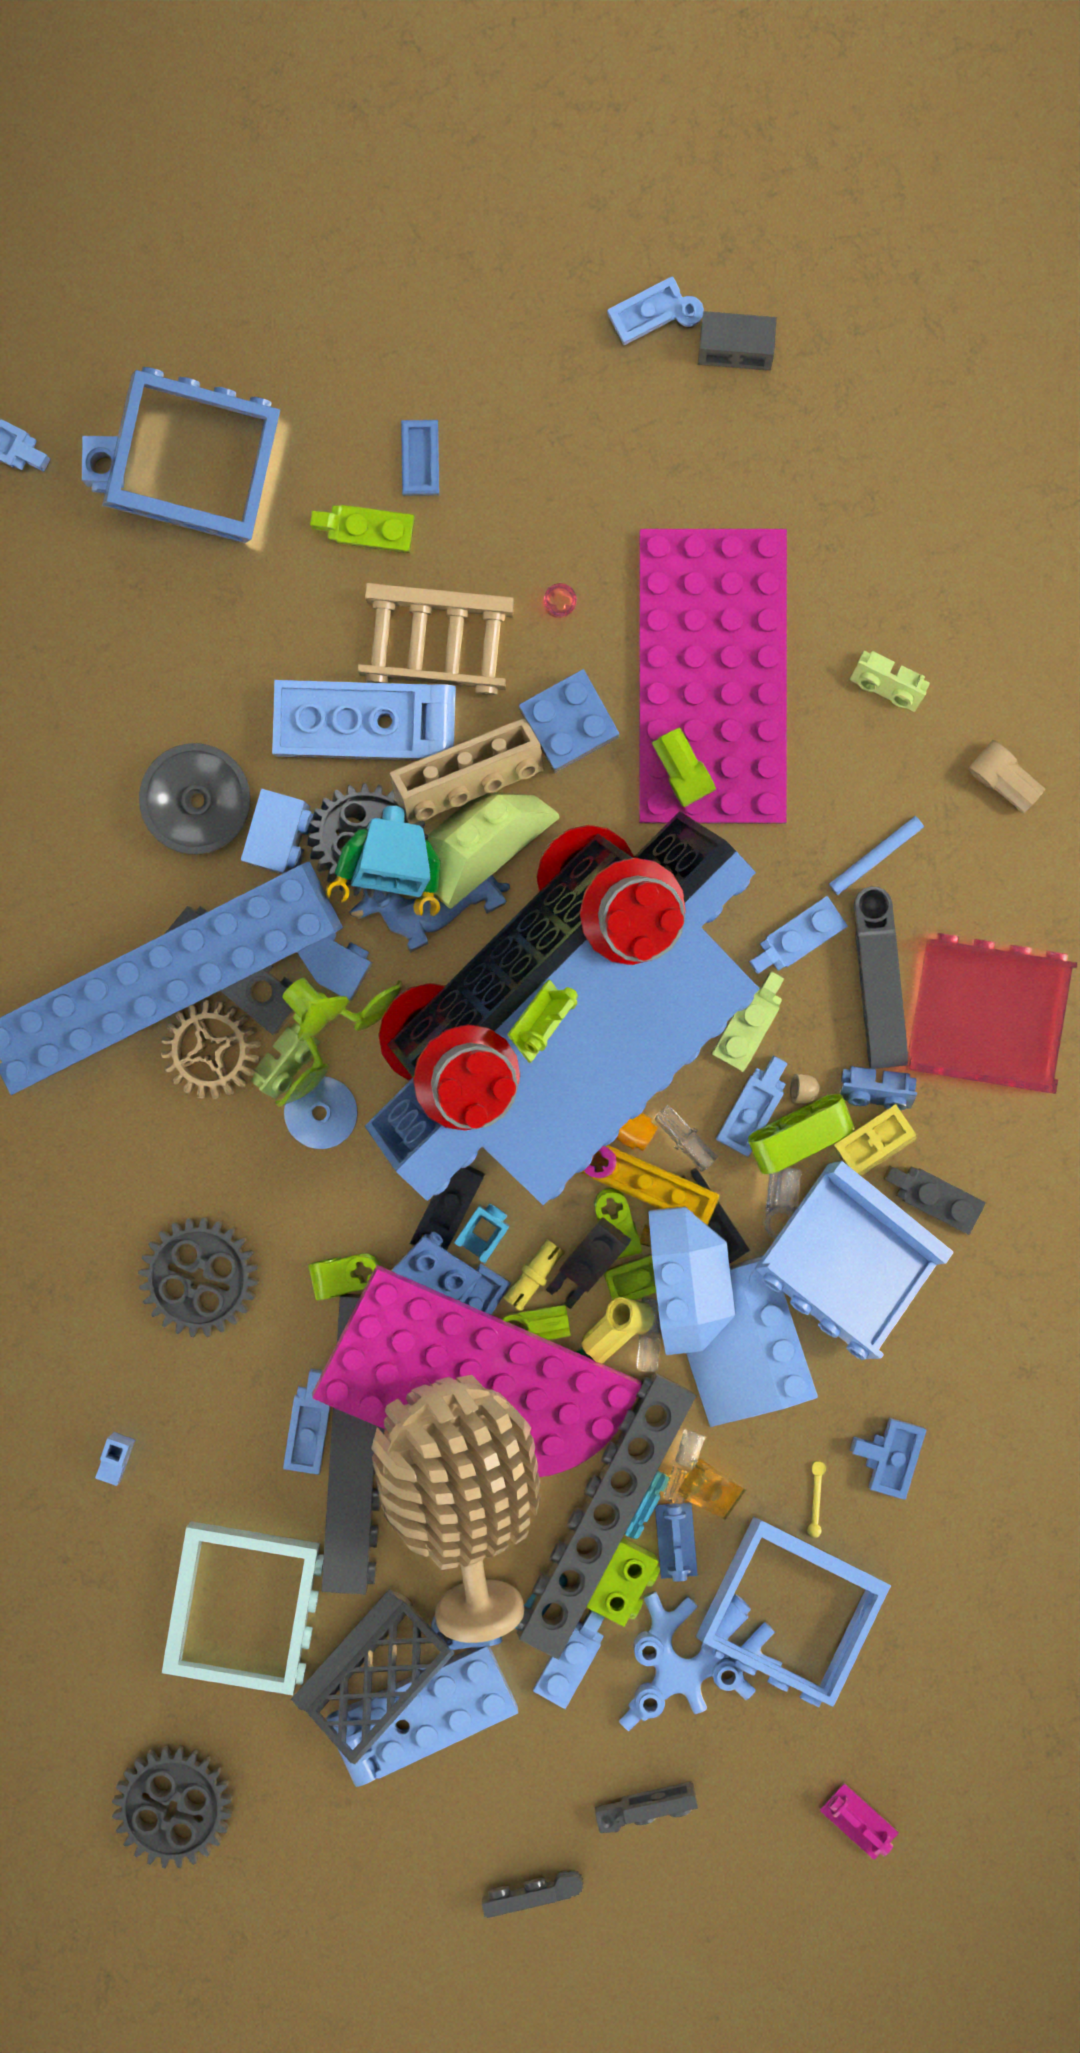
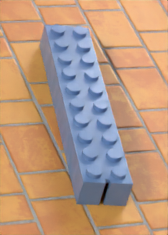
M310 861L0 1017V1060L2 1061L0 1063V1075L10 1094L13 1095L341 930L343 926L330 900L327 899Z

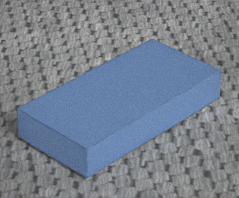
M401 420L402 495L439 496L438 420Z

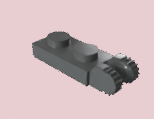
M575 1869L569 1872L561 1871L554 1881L546 1882L545 1878L541 1877L524 1882V1888L510 1891L509 1886L490 1889L488 1891L489 1896L482 1898L484 1917H495L570 1899L571 1896L575 1897L584 1888L582 1886V1874H579V1871L576 1872Z

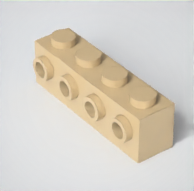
M523 718L389 773L395 800L398 806L404 809L407 823L414 824L419 821L428 820L434 815L453 807H460L468 801L487 793L497 792L502 787L519 780L529 779L536 773L544 771L540 742L526 718Z

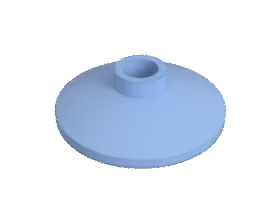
M327 1076L310 1093L286 1104L284 1108L285 1123L291 1135L301 1144L314 1149L332 1148L347 1139L355 1127L358 1113L355 1098L348 1087L339 1080ZM316 1106H322L326 1109L327 1115L323 1120H317L313 1116V1110Z

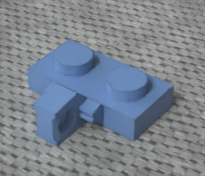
M889 1417L884 1436L875 1434L873 1442L853 1437L849 1451H852V1454L868 1458L865 1466L873 1469L868 1486L870 1490L906 1500L927 1429Z

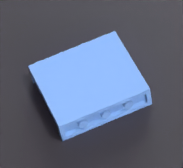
M843 1161L829 1163L755 1267V1270L763 1275L762 1281L765 1285L776 1292L783 1291L792 1299L790 1304L796 1310L805 1315L810 1313L819 1320L818 1326L821 1330L834 1338L839 1336L848 1344L847 1350L852 1355L861 1360L881 1359L884 1354L879 1351V1348L935 1266L946 1264L953 1251Z

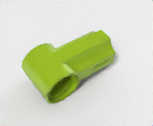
M680 727L652 742V746L670 777L668 781L683 807L716 790L709 772L702 761L698 762Z
M566 1304L523 1312H509L501 1318L506 1322L517 1320L523 1324L525 1330L547 1340L571 1336Z

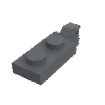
M889 1166L883 1178L900 1187L896 1196L902 1198V1201L970 1235L986 1202L920 1168L916 1169L911 1166L906 1174Z
M686 1782L624 1796L620 1802L595 1807V1813L600 1833L618 1832L625 1824L646 1825L652 1823L658 1817L667 1815L682 1817L689 1814L691 1810L698 1809L694 1784Z

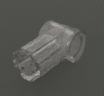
M787 1167L776 1173L769 1174L762 1225L765 1232L774 1239L777 1238L780 1232L777 1233L771 1229V1218L777 1213H785L790 1219L798 1208L802 1169Z

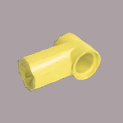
M623 1297L615 1298L608 1305L606 1316L582 1337L583 1341L580 1344L586 1354L590 1355L595 1362L604 1363L635 1334L640 1335L649 1331L654 1321L653 1310L645 1302Z

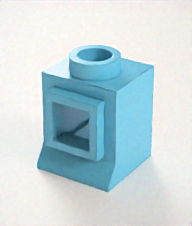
M490 1203L487 1208L479 1204L454 1243L459 1247L462 1245L485 1264L510 1227L504 1221L508 1215ZM481 1218L497 1227L487 1242L472 1232Z

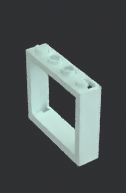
M190 1521L185 1532L162 1673L293 1696L296 1684L303 1685L307 1664L301 1663L300 1660L302 1648L309 1649L313 1627L306 1626L308 1613H315L319 1591L312 1589L314 1577H321L323 1571L324 1555L319 1554L320 1543ZM202 1541L305 1559L284 1678L182 1661Z

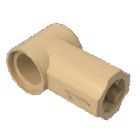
M992 740L968 767V770L982 784L992 790L996 789L1020 812L1025 813L1037 801L1045 788L1016 764L1017 759L1009 750L995 740Z

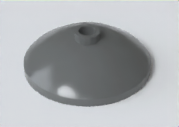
M200 743L179 745L158 756L147 769L139 792L140 811L148 830L163 845L185 854H206L230 843L242 830L248 818L251 803L249 784L238 763L224 751ZM197 794H201L204 797V804L199 808L192 805V798Z

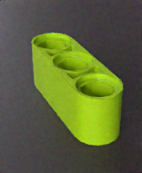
M831 1094L756 1130L748 1136L747 1140L762 1174H772L844 1139L854 1132L855 1127L842 1094Z

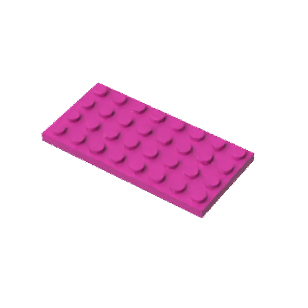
M640 529L639 823L667 824L679 811L699 824L787 823V529ZM679 727L690 744L698 762L702 761L716 786L714 792L686 807H683L676 797L668 781L670 777L652 746V742Z

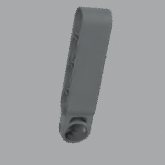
M870 886L862 889L854 900L856 947L868 1063L870 1069L907 1066L908 1049L893 904L890 895L884 889Z

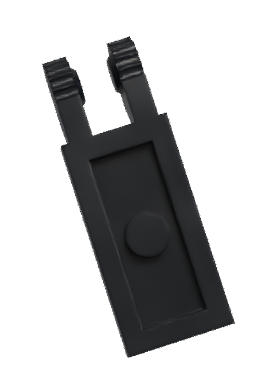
M602 1217L564 1261L559 1269L560 1272L548 1285L546 1291L553 1295L554 1292L561 1288L564 1280L568 1277L578 1285L565 1298L564 1304L571 1309L585 1291L589 1292L627 1248L632 1239Z

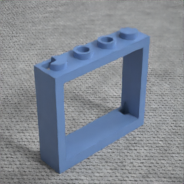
M142 367V371L135 370L131 375L102 506L243 543L252 539L280 409L271 407L272 402L263 398L250 397V401L237 398L236 392L227 388L215 387L214 391L201 388L200 382L191 378L179 377L178 381L164 378V372L158 369ZM144 387L264 420L242 522L121 490Z

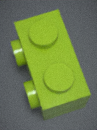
M622 1537L586 1608L625 1627L629 1618L634 1620L643 1604V1600L640 1597L646 1585L652 1587L659 1575L660 1567L657 1566L659 1561L656 1554Z

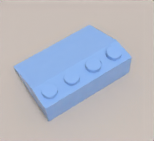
M764 1255L729 1266L735 1316L703 1351L686 1353L710 1427L782 1410L818 1398L784 1292H776L765 1285L762 1281L763 1275L755 1270V1267Z

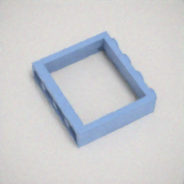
M753 1516L697 1632L696 1638L705 1644L702 1650L722 1660L724 1654H727L737 1659L736 1667L754 1676L757 1670L769 1675L767 1682L787 1692L791 1686L802 1691L800 1698L810 1704L820 1707L821 1702H824L834 1707L891 1585ZM761 1537L865 1589L820 1686L715 1634Z

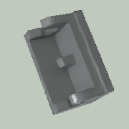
M703 311L698 365L771 371L774 358L777 317Z

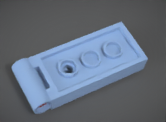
M274 680L272 754L275 757L419 761L454 746L456 686L442 684ZM389 716L392 719V724L388 728H381L379 726L381 717Z
M472 1647L451 1657L356 1764L350 1763L340 1750L339 1753L355 1787L363 1786L376 1778L380 1779L518 1714V1705L491 1647ZM412 1676L396 1683L395 1692H405L411 1686ZM387 1688L376 1693H387ZM387 1698L371 1699V1720H380L387 1712ZM363 1699L347 1706V1721L362 1720ZM339 1710L331 1713L325 1719L327 1721H339ZM399 1720H406L409 1723V1727L400 1729L396 1723ZM347 1726L346 1743L353 1750L362 1740V1726Z

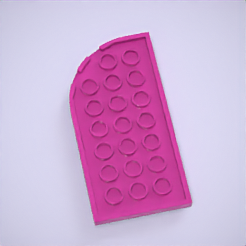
M376 1265L312 1392V1398L387 1430L384 1427V1419L388 1417L385 1409L391 1402L399 1399L403 1405H407L409 1403L405 1398L407 1393L412 1392V1389L422 1385L430 1386L436 1383V1380L445 1377H451L456 1380V1377L473 1375L485 1389H492L501 1393L530 1425V1434L534 1438V1452L538 1462L537 1473L539 1477H545L576 1467L599 1452L618 1432V1426L624 1421L627 1410H631L642 1382Z

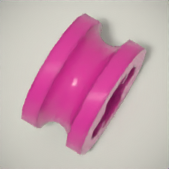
M602 1146L598 1151H601L602 1157L608 1158V1166H602L604 1171L596 1172V1167L589 1164L584 1171L591 1177H608L616 1167L615 1154L608 1147Z

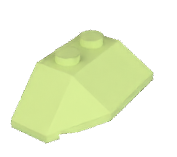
M494 792L468 801L428 834L427 841L430 842L441 861L438 892H435L434 896L449 909L453 908L560 818L559 814L535 795Z

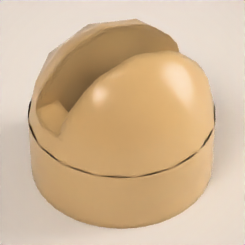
M794 1074L790 1087L791 1101L802 1104L813 1102L820 1090L817 1080L807 1074Z

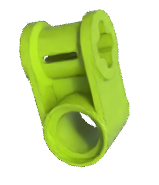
M606 1188L600 1191L594 1200L597 1220L599 1221L604 1217L632 1239L617 1259L642 1253L636 1225L632 1221L629 1205L623 1193L614 1188ZM613 1198L615 1203H621V1205L616 1207V1213L610 1215L607 1210H601L602 1207L607 1205L606 1199Z
M362 1253L308 1264L316 1301L365 1289L372 1273L367 1276V1280H364L362 1275H356L355 1269L360 1266V1262H363L365 1267H371L373 1273L376 1265L381 1266L380 1261L374 1255Z

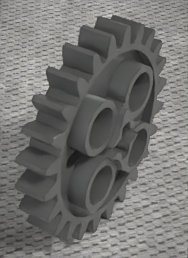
M363 783L361 792L356 793L355 789L348 785L346 796L340 791L335 790L332 801L324 798L321 809H315L314 821H310L308 832L311 834H309L307 846L313 847L310 858L314 860L320 859L316 870L318 872L329 870L328 883L337 878L334 872L341 854L340 849L343 848L356 831L366 829L373 818L382 819L385 807L398 806L394 800L393 790L385 796L382 795V786L378 785L375 792L372 793L369 792L367 784ZM353 817L358 819L360 822L352 823L348 821L346 818ZM424 821L414 823L415 825H420L424 829ZM424 834L425 840H427V839H428V835H427V834ZM352 879L347 880V886L351 885ZM353 886L354 896L359 894L362 887ZM366 888L369 897L373 898L375 890ZM381 891L384 894V896H387L389 893L386 891Z
M207 1217L201 1219L199 1227H195L192 1218L186 1219L184 1230L175 1222L172 1224L173 1235L171 1236L164 1230L160 1231L159 1236L163 1243L151 1241L148 1245L155 1252L154 1255L145 1254L141 1258L150 1264L149 1268L138 1271V1274L148 1277V1282L140 1285L139 1289L150 1290L151 1293L143 1303L150 1304L155 1302L157 1307L153 1310L151 1316L155 1317L163 1313L166 1316L162 1324L163 1327H166L172 1321L176 1322V1334H180L185 1326L189 1327L191 1337L196 1336L199 1328H202L206 1337H209L212 1334L213 1325L222 1333L226 1330L224 1320L227 1319L235 1325L239 1322L235 1311L246 1314L249 1310L242 1301L244 1299L254 1300L256 1297L254 1293L248 1290L249 1286L259 1284V1280L249 1277V1273L259 1268L256 1264L247 1263V1259L254 1254V1251L243 1252L241 1250L246 1238H241L235 1242L232 1239L235 1228L232 1227L225 1234L221 1232L222 1221L220 1220L214 1224L213 1228H209ZM182 1244H190L196 1249L197 1259L194 1263H186L180 1258L179 1249ZM221 1256L229 1259L232 1265L229 1275L221 1276L215 1272L213 1263L216 1257ZM174 1264L191 1273L201 1268L204 1270L203 1277L228 1284L230 1289L225 1291L209 1282H202L199 1286H196L193 1276L171 1271L168 1265ZM175 1278L183 1283L184 1294L182 1297L176 1298L169 1295L166 1289L169 1279ZM211 1291L217 1295L219 1299L217 1309L207 1310L202 1306L200 1299L203 1292Z
M181 1745L175 1755H171L168 1746H164L161 1757H158L154 1750L151 1749L147 1754L148 1762L146 1763L142 1758L137 1757L134 1762L136 1770L127 1767L123 1775L128 1781H119L116 1786L123 1793L115 1795L112 1800L113 1804L122 1807L115 1810L112 1815L113 1819L123 1820L116 1832H128L129 1835L123 1845L126 1847L136 1843L138 1847L134 1856L138 1857L146 1851L149 1853L147 1863L149 1865L155 1860L156 1856L161 1858L162 1868H166L170 1859H174L176 1866L181 1868L186 1856L194 1865L198 1860L197 1851L208 1857L211 1852L208 1842L219 1846L222 1839L217 1832L226 1833L229 1825L221 1819L231 1818L233 1810L223 1807L231 1803L233 1798L230 1794H222V1791L228 1787L229 1782L228 1780L217 1782L216 1779L221 1772V1768L218 1767L210 1771L207 1768L211 1759L209 1756L201 1763L196 1761L198 1754L196 1749L193 1750L189 1757L184 1756V1749ZM160 1775L165 1776L170 1780L172 1787L167 1790L159 1789L154 1784V1778ZM194 1789L199 1790L205 1795L206 1801L201 1804L193 1803L188 1798L187 1792ZM148 1793L151 1798L145 1799L142 1794ZM171 1801L178 1803L174 1813L168 1811ZM142 1810H151L156 1814L158 1821L152 1824L146 1823L141 1819L140 1812ZM193 1815H201L203 1820L199 1821ZM176 1824H185L190 1828L192 1835L186 1838L180 1837L175 1833L174 1826Z

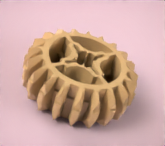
M203 1000L201 1002L202 1012L200 1013L196 1006L192 1004L187 1007L190 1014L189 1018L182 1012H177L175 1017L181 1025L178 1027L175 1024L168 1023L166 1026L170 1032L175 1033L174 1038L162 1037L161 1043L172 1045V1051L161 1052V1058L172 1057L174 1062L164 1067L165 1072H172L176 1069L179 1072L172 1082L177 1085L186 1079L188 1082L184 1087V1092L187 1094L193 1091L195 1085L199 1086L197 1097L201 1099L205 1098L207 1088L211 1089L213 1099L220 1098L221 1086H223L227 1095L234 1094V1089L231 1085L232 1081L239 1087H244L246 1082L240 1074L243 1072L246 1075L253 1076L255 1073L253 1068L246 1066L247 1062L260 1061V1056L249 1054L250 1048L261 1046L260 1041H248L247 1036L255 1034L257 1032L256 1027H249L246 1030L242 1027L249 1020V1017L244 1014L235 1020L234 1016L238 1008L233 1005L224 1014L223 1001H217L214 1011H211L209 1001ZM210 1018L220 1020L229 1025L234 1033L217 1038L206 1027L204 1020ZM194 1026L197 1045L194 1050L182 1056L183 1039L187 1031ZM206 1039H211V1044L227 1041L226 1044L220 1046L215 1051V1060H210V1055L194 1058L195 1055L202 1053V1050L207 1047ZM239 1043L240 1055L238 1062L228 1074L225 1068L224 1054L230 1047ZM203 1061L210 1066L212 1072H215L218 1080L202 1079L194 1075L187 1066Z

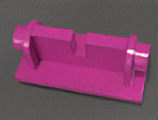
M845 1783L820 1809V1812L872 1859L875 1860L879 1854L886 1856L892 1850L893 1844L890 1842L899 1832Z

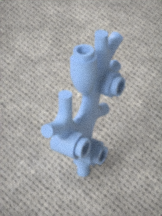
M656 1591L643 1596L652 1623L649 1631H643L636 1636L633 1644L634 1654L637 1661L642 1665L654 1666L656 1674L652 1682L643 1683L637 1688L635 1698L628 1704L630 1710L619 1720L626 1730L630 1731L641 1719L646 1721L648 1718L659 1716L664 1710L665 1700L674 1694L685 1695L694 1714L705 1711L707 1706L701 1695V1683L709 1677H713L715 1684L720 1689L725 1691L735 1690L745 1700H748L754 1694L756 1689L744 1679V1671L735 1666L737 1659L724 1654L721 1660L702 1650L705 1645L704 1643H702L698 1655L689 1659L681 1658L673 1650L672 1636L674 1632L698 1607L689 1596L671 1612L664 1610ZM737 1594L733 1596L715 1633L726 1640L749 1618L747 1614L751 1610L749 1605ZM764 1622L741 1647L782 1666L781 1661L768 1657L761 1652V1647L775 1633ZM646 1646H653L655 1648L654 1653L650 1655L644 1654L642 1650ZM730 1670L734 1672V1675L730 1679H724L721 1677L722 1673ZM648 1698H653L656 1700V1703L648 1707L644 1705V1701Z

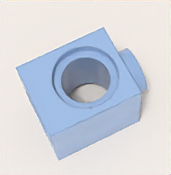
M82 436V481L87 487H92V492L105 493L110 470L104 474H98L95 472V464L104 457L113 459L118 436ZM124 477L121 488H124Z

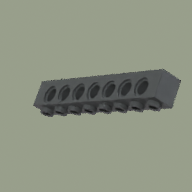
M654 1371L650 1378L645 1376L642 1379V1386L636 1394L639 1399L633 1411L628 1409L622 1424H619L618 1429L622 1430L616 1443L610 1442L601 1458V1462L605 1464L599 1476L592 1475L584 1490V1495L588 1497L581 1509L576 1507L567 1523V1528L570 1531L564 1542L559 1540L556 1543L549 1558L553 1564L547 1575L541 1573L532 1590V1593L536 1596L530 1608L524 1606L523 1618L516 1626L519 1628L517 1631L519 1640L558 1660L696 1398L692 1391ZM653 1405L662 1406L664 1411L662 1419L657 1423L646 1422L645 1413L647 1409ZM633 1439H645L647 1446L643 1454L632 1456L628 1453L629 1443ZM618 1471H626L630 1476L628 1484L620 1489L612 1487V1476ZM601 1504H608L613 1509L611 1517L606 1521H597L593 1516L594 1510ZM584 1537L595 1539V1547L588 1554H581L576 1551L578 1541ZM567 1570H574L578 1573L577 1582L569 1587L562 1586L559 1583L561 1574ZM556 1603L561 1606V1612L558 1617L546 1619L542 1616V1610L547 1604Z

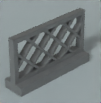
M390 1589L291 1698L300 1710L308 1713L348 1761L356 1764L455 1654L412 1608L413 1604L408 1598ZM407 1615L413 1622V1638L397 1639L398 1624ZM421 1631L427 1638H421ZM433 1643L440 1651L439 1655L430 1664H420L421 1644ZM413 1644L412 1665H396L397 1645ZM389 1645L388 1666H373V1652L378 1646ZM396 1671H412L411 1686L405 1692H395ZM372 1672H388L387 1693H372ZM354 1673H364L362 1694H348V1680ZM387 1698L386 1714L380 1720H371V1699ZM363 1699L362 1720L347 1721L348 1700ZM330 1700H339V1721H327L320 1713ZM347 1726H362V1740L352 1750L346 1743Z

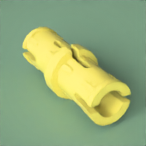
M546 1239L528 1265L524 1263L521 1268L522 1274L503 1298L522 1312L523 1307L540 1285L544 1287L547 1283L545 1278L565 1252Z

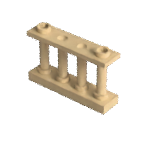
M366 583L365 599L367 603H372L373 609L376 610L371 665L358 664V673L360 676H366V682L388 683V679L469 686L476 687L475 693L484 695H497L498 689L506 690V679L495 678L500 624L505 621V617H513V597ZM395 606L410 607L409 612L413 613L407 669L385 667L391 611H395ZM432 610L446 611V616L449 617L444 672L422 670L427 615H431ZM468 613L483 614V620L486 621L481 676L459 674L464 619L468 618Z

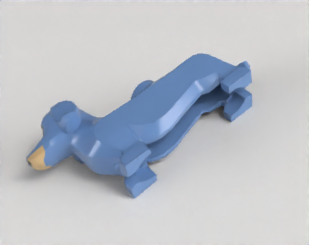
M491 875L451 909L438 900L440 911L435 916L430 915L431 905L429 901L423 904V914L419 916L416 915L413 909L416 898L405 899L398 893L392 892L384 896L380 890H375L373 898H370L366 888H364L362 900L349 913L352 917L360 919L379 912L392 932L405 936L409 940L407 947L411 953L428 944L425 932H435L444 928L469 905H476L485 900L484 909L487 914L505 905L507 901L501 892H507L510 889V885L508 883H498L494 876Z

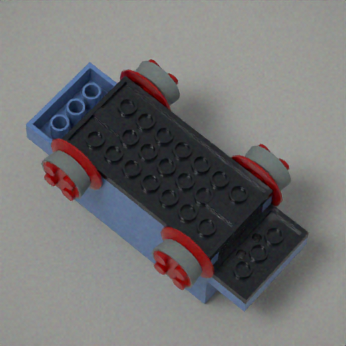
M680 811L635 856L623 838L604 827L594 825L568 829L553 839L540 859L536 876L539 893L447 985L428 983L410 987L393 999L382 1016L378 1033L381 1054L391 1069L409 1082L365 1125V1128L394 1170L428 1201L433 1195L442 1193L448 1187L450 1178L460 1168L469 1166L475 1160L478 1154L477 1151L483 1147L542 1205L548 1200L558 1197L564 1190L565 1183L575 1173L585 1170L591 1163L592 1156L602 1146L612 1143L618 1136L619 1129L629 1119L639 1116L645 1109L646 1102L656 1092L666 1089L672 1082L673 1075L683 1065L693 1062L699 1055L700 1048L710 1038L720 1035L726 1028L727 1021L737 1011L747 1008L753 1001L754 994L760 988L702 928L705 923L712 922L720 915L723 910L722 906L732 896L742 893L748 887L750 878L756 873L752 867L725 839ZM547 980H551L558 990H564L566 987L574 989L578 994L576 999L577 1006L571 1009L548 1039L545 1050L539 1051L534 1060L528 1063L507 1034Z

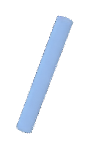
M914 816L829 883V886L836 895H839L924 828V825Z

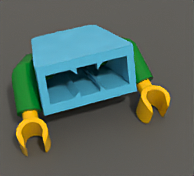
M387 806L383 809L382 819H371L366 829L357 830L343 846L334 872L337 878L327 885L325 895L329 899L331 889L339 885L344 891L340 903L346 901L349 897V888L346 883L348 879H352L351 886L418 897L414 901L413 909L416 915L419 916L423 914V904L429 901L431 905L430 915L435 916L440 911V903L434 898V893L438 892L441 861L430 842L425 840L424 829L420 825L404 823L405 811L403 808Z

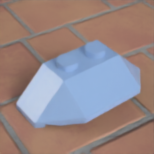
M686 1206L649 1210L652 1261L666 1355L701 1352L735 1316L727 1242L696 1217Z

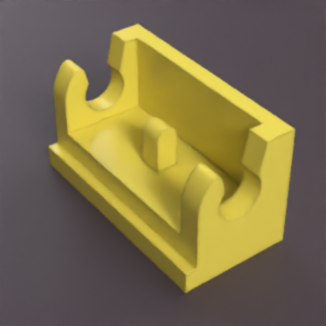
M895 1104L834 1146L845 1164L862 1176L914 1142L917 1134Z

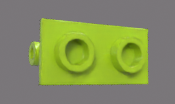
M547 980L507 1034L528 1063L534 1060L539 1051L545 1050L548 1039L571 1009L577 1006L576 999L578 994L574 989L566 987L564 990H558L551 980Z

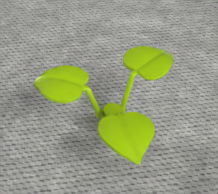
M300 978L290 985L283 993L282 998L296 1013L293 1018L300 1026L297 1038L300 1041L306 1040L314 1062L312 1067L295 1081L285 1097L275 1101L276 1105L281 1107L304 1097L322 1081L328 1072L329 1066L326 1063L323 1064V1060L312 1038L314 1035L319 1033L329 1021L335 1019L339 1014L353 1022H357L354 1026L356 1031H361L374 1025L382 1018L393 999L398 996L403 984L398 980L395 986L378 994L359 1013H352L345 1009L349 1003V999L346 996L327 998L323 992L318 994L305 978Z

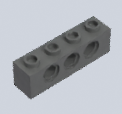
M187 906L164 934L208 911L201 906L197 910ZM272 965L220 990L272 1035H276L295 1013L282 998L283 993L293 982L286 977L279 981L270 973L273 968ZM260 981H266L272 987V995L265 1002H259L253 995V988Z

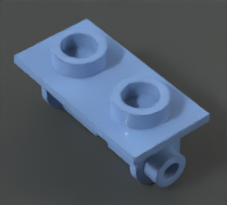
M851 1066L850 1069H843L841 1077L843 1086L840 1094L849 1104L854 1106H866L868 1104L884 1105L886 1109L896 1104L900 1111L912 1108L917 1096V1092H915L916 1078L910 1077L909 1073L883 1071L882 1083L875 1082L876 1069Z
M692 1503L656 1505L655 1513L661 1579L673 1578V1581L680 1582L686 1581L689 1576H698Z

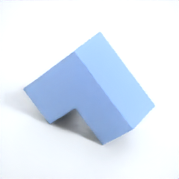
M113 1432L106 1440L100 1457L101 1463L95 1478L117 1486L122 1479L135 1439Z

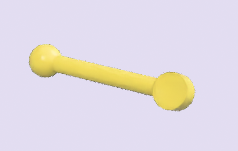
M815 1461L811 1466V1470L815 1475L812 1517L807 1533L812 1538H817L821 1534V1527L818 1525L822 1475L826 1472V1466L822 1461Z

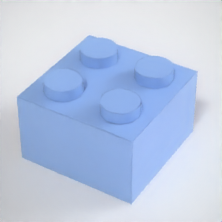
M261 788L241 861L248 865L279 874H284L299 866L304 853V849L299 847L302 834L309 835L310 821H313L314 814L309 811L310 806L303 800Z

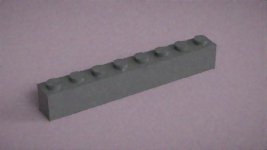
M345 1294L340 1296L337 1342L361 1294ZM334 1407L322 1592L366 1595L368 1584H375L376 1562H370V1547L377 1548L379 1526L372 1525L373 1511H379L380 1500L379 1491L377 1488H374L376 1472L372 1460L374 1452L371 1447L378 1426ZM378 1427L380 1431L384 1434L385 1429Z

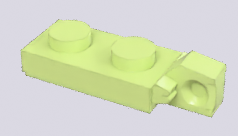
M772 971L768 974L762 987L758 986L760 989L754 994L751 1004L744 1010L737 1011L732 1016L712 1055L742 1072L745 1071L780 1009L779 1006L783 999L776 996V993L784 980L783 977Z

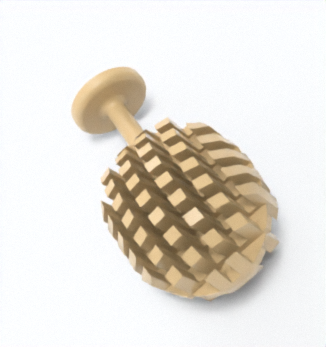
M473 1375L456 1377V1380L451 1377H445L436 1380V1383L430 1386L422 1385L412 1389V1392L407 1393L405 1398L409 1403L407 1405H403L399 1399H396L386 1406L385 1413L388 1417L384 1419V1427L388 1430V1433L384 1435L378 1427L376 1428L371 1447L374 1452L372 1460L376 1472L375 1479L379 1491V1500L384 1510L383 1516L409 1549L414 1553L426 1557L430 1556L440 1570L456 1568L458 1564L461 1565L463 1583L448 1590L436 1605L435 1618L438 1629L450 1639L459 1642L478 1643L504 1636L512 1631L523 1618V1599L518 1590L506 1582L485 1579L483 1559L484 1557L489 1559L507 1550L509 1545L505 1541L511 1539L516 1545L527 1537L529 1531L526 1527L530 1525V1517L526 1512L531 1510L537 1516L541 1498L539 1492L541 1485L540 1477L537 1473L538 1462L534 1452V1438L530 1434L531 1427L521 1414L501 1393L492 1389H485Z

